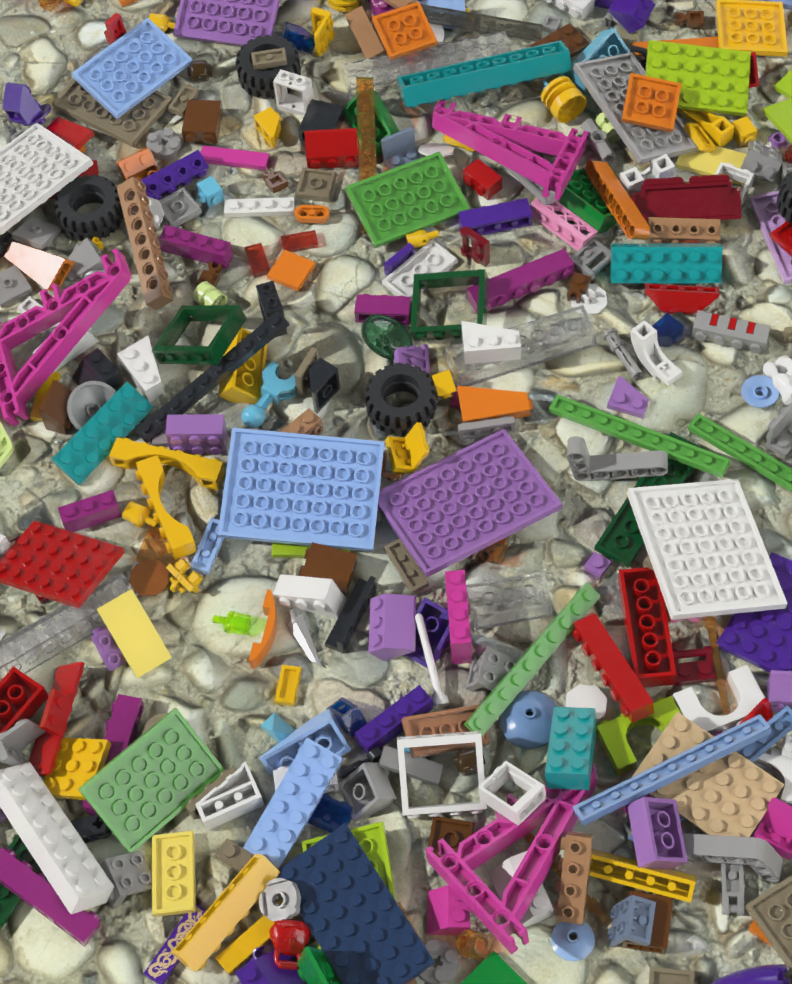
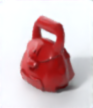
M284 919L275 921L269 930L270 939L275 949L274 963L279 969L296 971L299 969L297 962L279 960L281 954L296 956L298 960L305 945L310 941L311 933L309 927L302 921Z

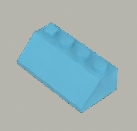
M615 28L601 31L571 63L572 70L567 71L564 75L571 79L577 89L591 96L574 71V64L630 53V50Z

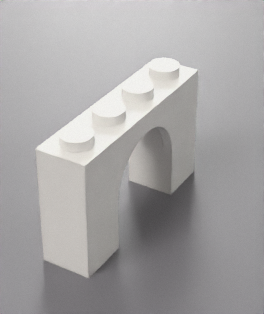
M748 665L728 673L727 682L738 702L736 710L728 715L717 716L707 712L701 706L692 687L672 695L681 714L711 735L719 731L725 732L737 726L765 698Z

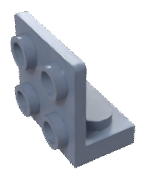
M413 127L403 129L381 139L383 162L388 170L422 158L415 147Z
M631 895L615 904L611 910L612 924L607 934L609 939L608 946L614 947L625 940L644 946L650 945L656 902Z

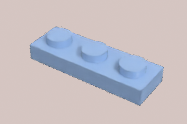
M210 518L191 562V571L206 575L210 574L224 541V538L218 537L220 520Z

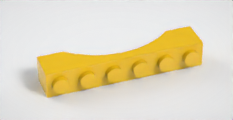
M677 109L689 122L700 124L716 146L723 147L733 140L735 126L725 117L717 116L710 112Z
M117 437L110 452L109 458L112 466L128 470L136 468V462L158 455L161 464L179 468L192 476L201 487L219 490L226 472L224 463L218 459H208L198 454L191 455L181 450H169L163 446L156 447L146 442L139 443L129 438L122 439Z
M158 455L136 462L137 470L134 471L138 481H142L140 486L143 495L148 496V499H146L150 510H154V521L161 526L159 532L162 539L166 538L165 546L168 554L172 553L174 560L196 553L195 541L189 527L172 518L161 503V492L165 483V475Z

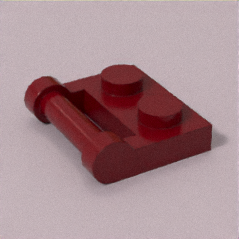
M462 227L460 229L462 237L461 255L464 257L469 256L477 264L486 267L490 263V241L471 228Z
M711 646L680 651L672 649L676 669L675 686L716 682ZM705 656L706 661L678 662V659Z

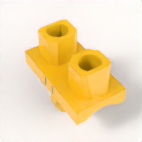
M180 559L175 565L169 564L166 567L173 575L169 579L172 583L170 590L173 593L179 590L183 594L187 589L189 592L194 591L198 593L200 590L198 585L203 580V577L196 571L187 576L185 572L191 565L185 559Z

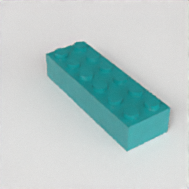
M720 243L611 244L610 280L611 283H721L723 247Z

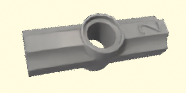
M591 118L586 119L581 124V129L583 132H589L588 141L590 142L591 150L597 154L601 161L611 164L616 159V154L606 139V133L599 128L595 120Z

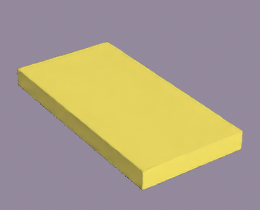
M716 146L713 152H702L698 148L697 152L680 155L675 168L700 175H715L721 162L730 163L740 169L746 154ZM732 179V183L743 186V183Z
M132 589L96 609L136 678L172 658Z
M194 831L153 835V917L195 913Z

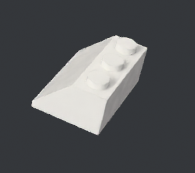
M527 851L506 859L489 872L500 901H502L503 893ZM543 883L520 921L524 927L553 917V906Z

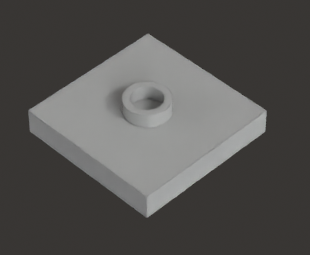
M184 187L159 200L165 214L163 218L172 227H178L202 213L201 208Z
M30 217L12 233V239L43 250L61 233V227Z
M13 265L0 272L1 308L33 292L32 287L17 266Z

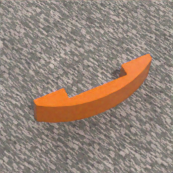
M268 589L262 606L264 615L268 616L261 643L253 642L249 656L251 669L258 667L265 659L276 635L277 610L273 594Z

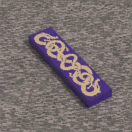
M196 904L195 913H186L143 973L145 977L156 984H164L180 962L171 952L207 911L206 909Z

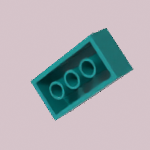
M554 707L545 768L547 788L590 789L597 728L595 708Z

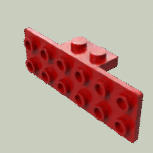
M82 661L59 666L56 670L39 728L45 730V733L35 739L29 762L40 777L51 775L55 769L57 755L61 749L63 735L67 729L68 718L72 712L73 701L78 692L80 678L83 675L85 663Z

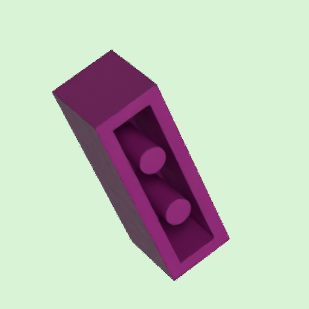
M357 294L354 311L355 322L410 325L411 297L403 295Z
M113 490L58 507L65 530L70 532H76L122 517Z

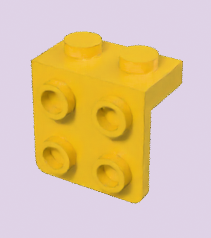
M313 7L310 13L316 55L321 57L327 51L330 41H333L335 32L333 31L331 12Z
M417 422L405 438L388 436L385 440L392 472L413 474L429 454V446L427 445L425 430L421 422Z

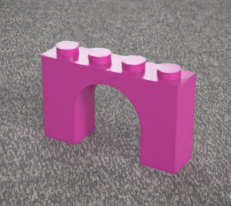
M465 570L445 571L452 665L472 663Z

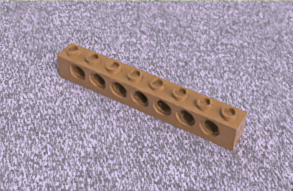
M131 177L116 187L145 304L158 310L173 301L172 288L168 282L169 276L165 270V260L161 254L157 229L153 223V214L149 207L150 201L145 191L146 186L142 181Z

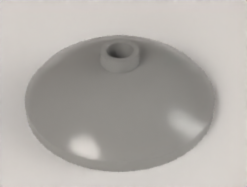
M88 381L77 386L70 394L67 402V413L75 428L80 430L116 393V390L100 381ZM91 408L95 410V414L90 413Z

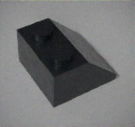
M99 348L83 357L72 377L77 386L88 381H100L115 389L123 383L118 368Z
M321 357L309 367L314 412L317 414L341 389L338 368Z

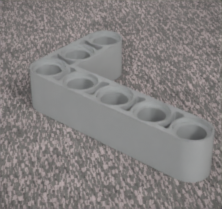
M574 436L568 439L567 459L573 476L578 481L662 476L668 473V454L665 451L657 450L590 456L584 438Z
M682 833L688 861L750 865L763 880L769 882L780 881L783 859L764 839Z

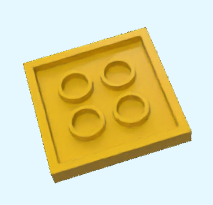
M63 738L61 749L55 762V769L51 775L45 776L43 781L53 797L86 800L78 788L104 767L112 743L104 739Z

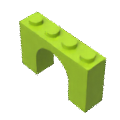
M672 696L657 699L654 702V714L634 723H631L630 719L624 717L621 713L613 720L607 719L598 724L596 735L617 777L635 770L637 766V760L626 739L628 732L632 728L645 724L654 726L663 733L676 712L681 714Z

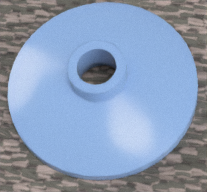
M756 375L745 380L741 388V395L747 404L756 408H766L777 401L779 391L773 386L771 378Z
M559 922L554 927L551 934V944L556 954L562 959L580 961L586 958L593 950L595 942L594 933L586 922L583 925ZM575 934L577 939L571 940L569 936Z

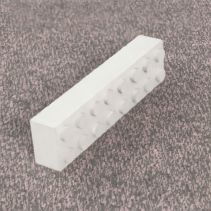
M27 762L1 769L0 807L69 913L72 915L106 903L114 888L113 884L32 764Z

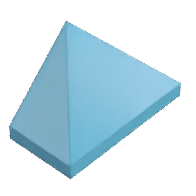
M275 712L260 726L277 743L295 731Z

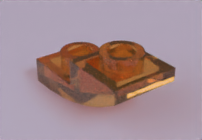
M510 536L495 543L494 550H490V562H494V569H498L505 559L509 548Z

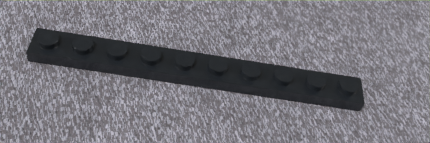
M278 311L275 312L221 358L218 365L209 367L138 426L135 431L144 442L149 443L153 437L166 429L167 415L184 414L290 325L288 321Z

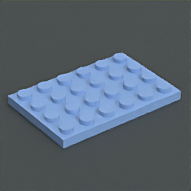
M146 18L72 72V77L118 119L187 68L193 59L149 18Z

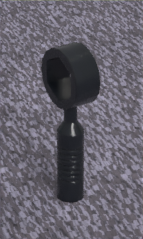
M377 747L367 753L365 760H358L340 770L339 773L342 778L350 775L363 763H379L383 748Z

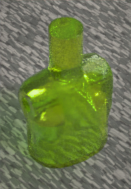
M230 611L226 617L213 616V623L222 624L224 632L228 634H247L251 622L250 615Z

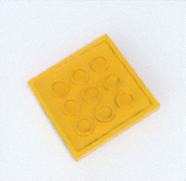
M716 0L719 48L754 51L756 55L787 56L788 49L783 2Z

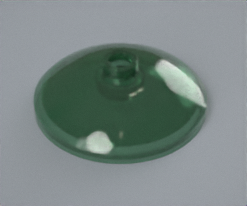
M371 315L362 324L361 334L364 342L372 352L382 358L394 360V351L397 348L412 346V339L406 328L389 316Z

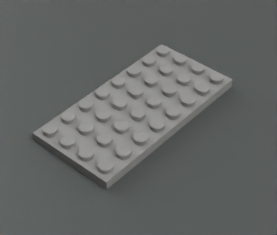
M632 52L574 64V71L638 164L651 162V160L664 154L671 158L698 151L697 145L685 131L684 125L677 115L672 133L621 122L630 73L645 76L646 72Z

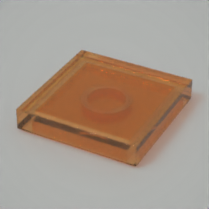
M149 526L137 555V562L142 560H159L167 567L169 564L175 565L178 559L174 560L172 553L168 554L165 546L166 538H161L159 528Z

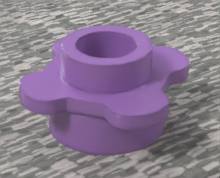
M776 132L768 138L773 147L786 148L788 146L786 137L781 132Z

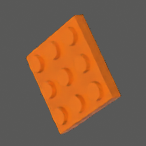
M419 1L372 17V22L390 61L436 46L438 43Z
M630 73L621 122L672 133L682 83Z

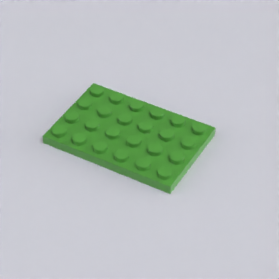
M440 151L345 186V191L374 248L406 237V234L424 230L458 217V212L470 210Z
M174 708L81 785L78 790L127 852L132 853L181 812L192 797L202 793L207 784L216 781L225 769L178 709Z

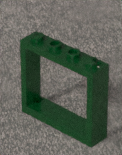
M486 270L414 274L410 329L414 340H422L424 342L433 339L438 341L449 338L462 339L461 324L419 327L421 289L479 285L477 324L487 325L489 277Z
M239 305L181 306L152 349V353L159 364L218 365L247 318ZM191 321H224L209 346H175Z

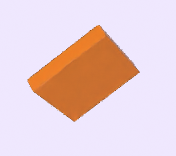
M284 250L267 274V279L299 291L316 265L312 260Z

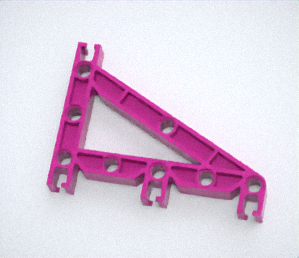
M439 100L433 111L432 127L543 186L542 197L548 198L550 195L548 192L554 191L555 199L560 200L587 147L588 131H584L583 136L579 137L576 136L578 129L572 128L569 135L565 136L562 132L530 125H521L522 117L517 116L516 122L513 123L509 122L512 116L505 114L502 121L499 122L493 117L460 110L456 111V103L453 102L449 108H444L446 101ZM528 150L551 154L557 157L554 163L551 164L549 161Z
M116 248L112 250V253L115 255V263L109 259L107 254L101 256L105 273L96 271L64 291L54 283L50 285L53 289L54 297L48 293L47 289L40 291L43 308L35 306L5 324L0 322V406L4 420L11 425L16 426L19 424V420H16L15 415L20 416L24 420L29 419L26 407L27 402L129 283L131 273L126 257ZM59 323L17 373L11 350Z
M593 764L589 790L549 789L546 785V799L519 826L495 811L498 819H495L459 843L457 853L443 838L438 841L440 850L438 854L441 856L440 858L433 853L434 848L432 846L425 849L428 863L511 955L518 950L515 940L511 936L512 934H516L524 946L529 943L527 929L520 921L561 850L562 836L566 837V833L572 831L578 820L573 806L589 799L597 786L596 769ZM511 793L506 796L507 804L513 806L518 801ZM542 825L506 887L502 901H500L473 870Z

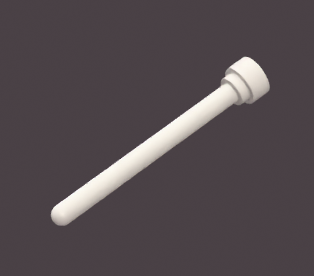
M418 613L415 615V620L434 690L433 707H444L450 703L448 696L445 695V692H442L422 614Z

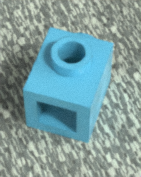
M212 176L197 183L198 196L201 202H205L209 208L224 200L222 188Z

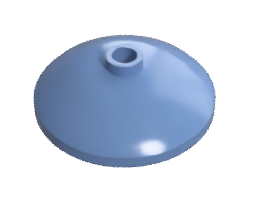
M521 691L499 716L501 732L510 743L520 748L535 749L549 743L553 709L557 706L551 698L543 693ZM527 712H532L533 715H532V716H528V715H526V713H527Z

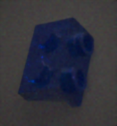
M324 793L307 823L331 833L344 823L349 825L352 820L353 807Z

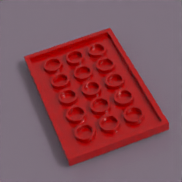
M33 521L0 559V583L79 609L125 552L120 546Z

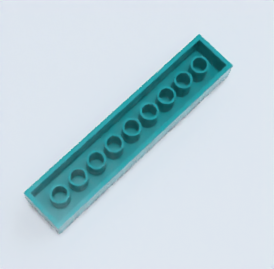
M560 40L398 76L397 80L400 96L405 106L414 108L418 104H432L436 100H449L454 96L463 97L467 96L468 93H481L490 88L499 89L503 85L512 86L521 81L531 82L539 77L548 78L553 74L562 75L567 73V71H571L572 67L570 51Z

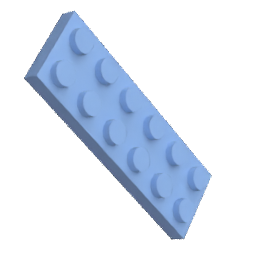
M306 738L243 848L254 855L255 853L264 855L277 869H280L341 765L343 758Z

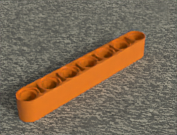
M589 160L585 168L586 174L627 238L647 240L650 236L648 223L608 163Z

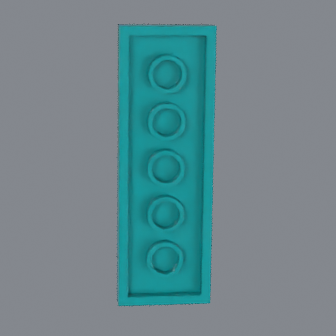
M126 382L63 446L51 461L79 486L110 454L116 438L124 439L154 406L132 385Z

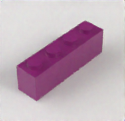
M165 225L159 237L163 252L207 264L213 261L214 266H218L221 263L222 268L227 269L233 257L231 242L168 225Z

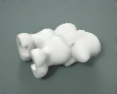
M783 355L776 360L775 364L771 361L766 362L763 365V372L767 377L773 379V386L780 392L782 402L785 405H789L792 402V359L787 355Z

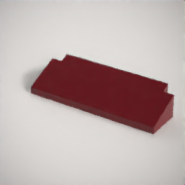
M727 174L691 176L689 182H684L682 177L648 178L641 185V192H633L632 201L646 222L648 217L720 220L742 218L741 186L732 187V179Z

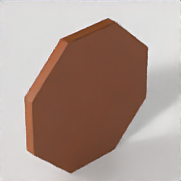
M142 560L131 569L129 586L139 596H157L168 587L169 570L159 560Z

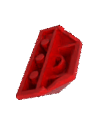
M645 283V294L661 311H665L668 314L684 312V314L693 315L698 310L702 311L719 297V287Z

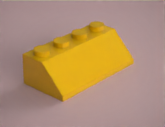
M241 327L225 354L251 332ZM268 344L219 384L218 396L232 403L256 404L260 400L261 387L263 386L262 372L265 369Z

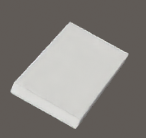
M432 239L383 279L382 285L396 296L411 297L412 301L414 274L447 272L458 263V259Z

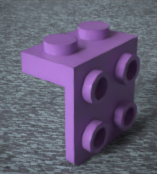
M103 626L92 630L93 634L90 635V638L109 671H113L127 663L107 627L103 628Z

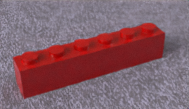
M594 613L574 622L572 634L575 641L581 643L584 655L592 660L593 669L601 674L602 683L605 687L608 686L610 688L613 700L615 702L618 701L621 705L620 709L623 716L628 717L631 723H634L654 714L653 700L597 615Z

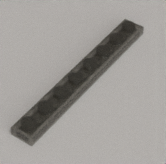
M421 4L430 24L532 41H539L542 37L543 24Z

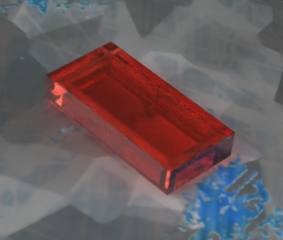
M315 230L281 236L283 251L296 252L319 247Z
M262 243L244 247L253 277L256 278L268 274L270 267Z

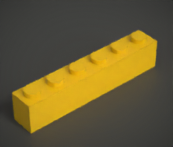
M592 849L589 876L691 903L697 876L672 869L638 868L637 860Z
M255 853L171 953L189 970L193 972L201 970L207 964L209 956L220 949L221 942L235 931L236 924L247 917L250 912L249 909L253 904L259 902L261 892H264V889L267 887L265 885L270 880L277 878L280 871L264 855Z

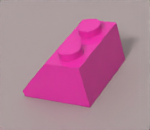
M449 885L427 892V935H470V908Z

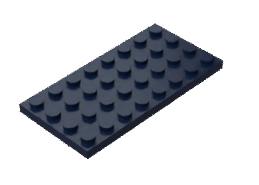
M346 823L278 869L280 871L278 878H284L297 884L301 895L300 914L343 984H407L436 963Z

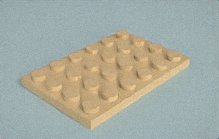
M676 712L632 777L714 736L679 712ZM734 751L649 793V795L654 798L675 799L679 816L707 835L750 837L768 810L767 806L771 798H776L784 784Z

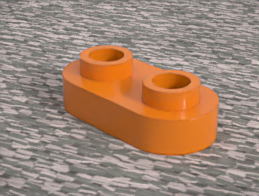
M299 205L294 210L295 219L300 223H325L330 218L329 209L324 205Z

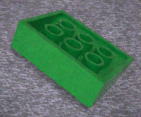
M582 168L574 171L560 200L557 201L598 231L597 235L608 231L618 222L588 178L585 169Z
M310 946L304 948L297 961V965L300 968L297 971L303 981H307L308 984H342L323 950Z

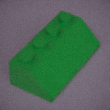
M364 86L344 107L345 115L352 128H357V137L369 158L382 155L381 139L400 132L378 92Z

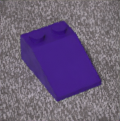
M424 597L416 614L420 613L423 616L434 662L436 663L450 644L448 608L432 599ZM416 624L415 652L405 654V656L428 668Z
M274 951L253 960L235 972L240 984H308L307 981H303L300 978L297 970L279 969L274 963ZM281 954L279 960L298 961L296 956Z

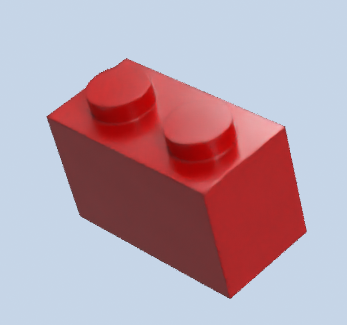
M476 159L463 169L464 183L468 187L473 188L479 196H483L486 200H489L502 189V177L481 160Z

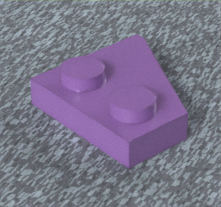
M423 344L421 347H416L415 345L408 348L399 347L394 351L395 363H400V365L409 363L412 367L416 365L421 368V371L425 370L430 374L428 344Z
M618 376L607 408L643 419L649 399L624 378Z

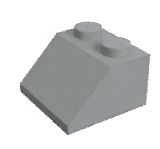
M363 763L339 784L354 821L384 810L397 799L385 770L379 767V763Z

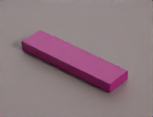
M202 146L201 154L207 164L266 170L270 158L269 153L211 146Z

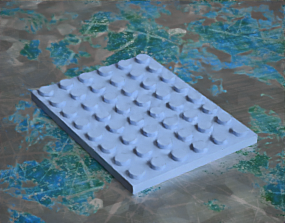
M232 428L218 537L311 546L312 542L337 549L373 552L384 441Z

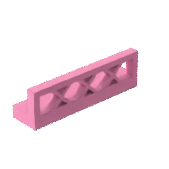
M538 198L531 202L532 217L577 251L598 233L596 229L558 201L546 206ZM554 211H561L564 215H557ZM567 220L574 221L577 225L569 224ZM580 230H586L589 234L585 236Z

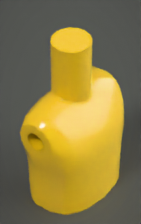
M155 13L149 15V19L164 33L168 28H175V23L170 22L169 16Z
M418 230L406 234L407 244L411 243L414 248L422 247L428 244L429 239L438 238L439 233L438 230L428 233L425 230Z
M133 501L128 503L122 513L123 519L131 522L138 528L143 527L145 523L154 528L158 526L154 519L150 517L151 510Z

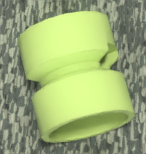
M603 112L600 113L595 122L606 133L607 141L613 143L620 140V136Z
M204 281L194 290L193 300L200 305H225L227 296L208 281Z

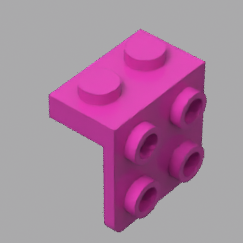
M771 798L767 806L768 810L764 814L753 837L766 840L781 857L791 860L792 806L777 798Z

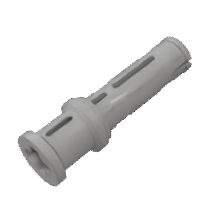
M611 328L607 330L602 338L610 345L611 352L617 354L633 379L640 377L643 372L626 349V343L617 334V329Z

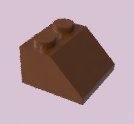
M53 380L39 408V413L46 430L67 435L69 429L73 427L67 413V402L72 391L57 380Z

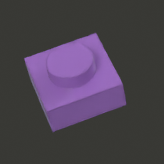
M594 552L584 565V570L601 579L611 566V561Z

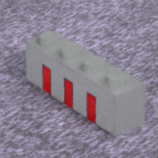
M698 310L691 338L764 354L771 326Z

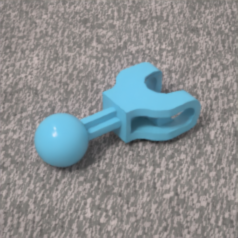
M274 361L270 362L262 372L263 386L261 387L260 400L256 405L253 404L245 407L242 412V421L249 428H258L264 423V411L271 402L278 405L280 401L292 399L297 394L294 375L286 380L279 379L277 377L279 375V364Z

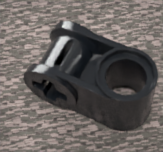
M98 814L70 821L85 844L91 841L106 839L112 834Z

